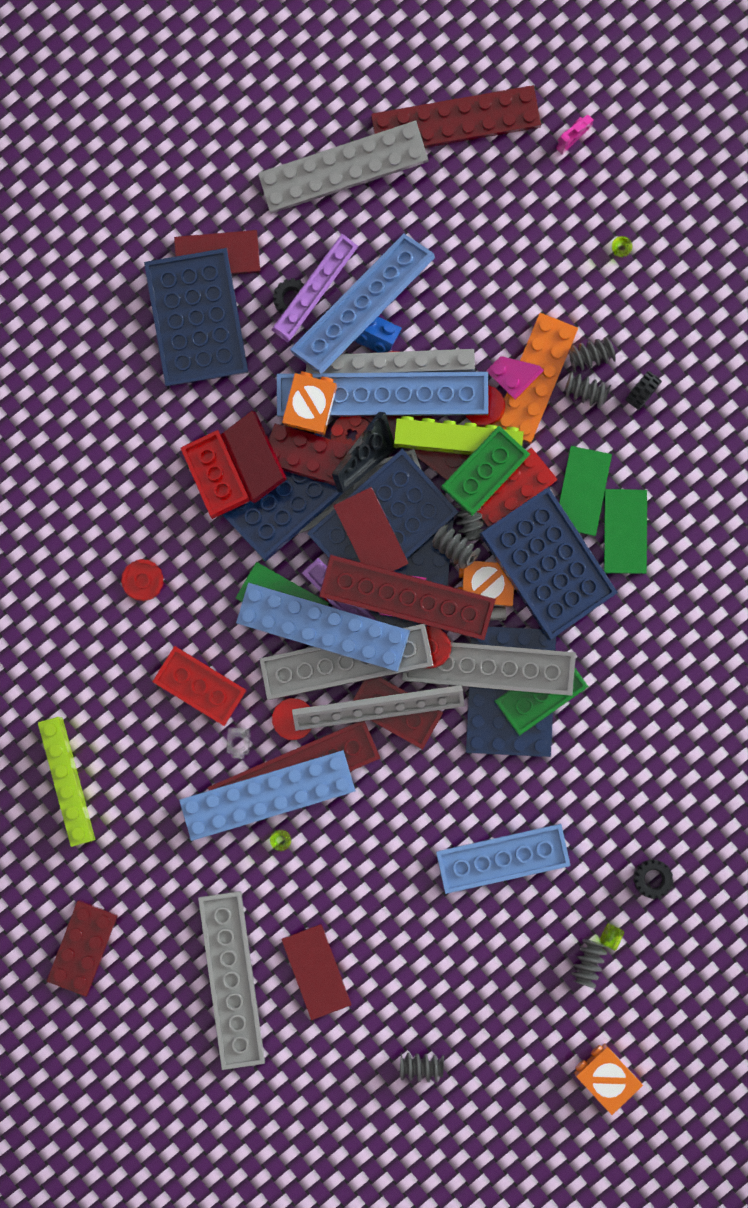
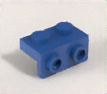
M377 317L354 341L377 353L390 352L402 328Z

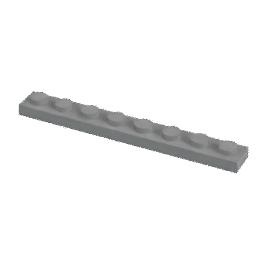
M474 349L341 354L323 373L475 372ZM306 364V372L318 373Z
M462 685L292 709L295 730L298 731L464 707Z

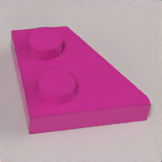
M589 115L577 119L572 127L558 138L557 150L563 155L592 127L594 120Z
M500 356L486 370L515 400L544 371L539 365Z

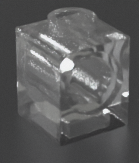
M228 728L227 753L232 754L231 758H244V754H249L251 729ZM237 737H241L244 740V746L239 750L233 746V741Z

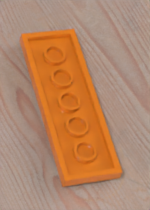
M539 313L520 361L539 365L544 371L516 400L508 392L506 393L504 398L505 412L502 418L496 421L494 425L500 426L504 430H506V427L519 428V431H524L523 441L532 443L578 331L577 327Z

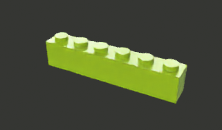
M402 416L396 422L394 447L471 455L498 426L485 425L484 428L477 427L475 423L456 425L455 421L445 420L443 423H435L434 419L423 418L422 421H416L413 417ZM506 427L505 431L522 446L524 431H519V428Z
M55 717L38 722L70 846L73 847L96 840L63 717Z

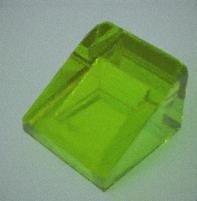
M607 923L599 942L615 951L625 932Z

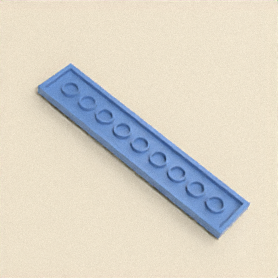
M488 372L311 373L313 378L321 379L322 376L333 379V383L337 384L330 416H376L378 412H385L386 416L488 415ZM277 374V417H284L294 374Z

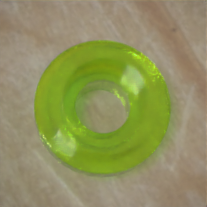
M625 236L615 238L611 245L612 252L618 257L628 256L633 247L631 240ZM623 244L625 250H620L618 245Z
M276 830L270 837L271 846L277 851H284L291 845V836L285 830ZM279 836H283L285 838V842L283 844H279L277 842V838Z

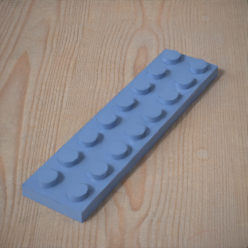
M403 234L290 349L292 354L319 374H322L435 258L434 253L406 234Z
M251 583L247 585L236 621L237 624L396 672L399 670L410 630Z
M344 750L180 799L179 801L190 839L193 841L349 794L356 790Z

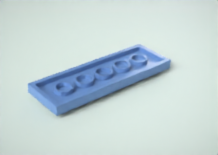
M561 824L436 851L445 894L571 866Z

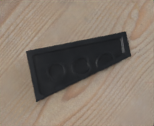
M385 412L377 413L333 471L332 476L338 492L345 493L396 449Z

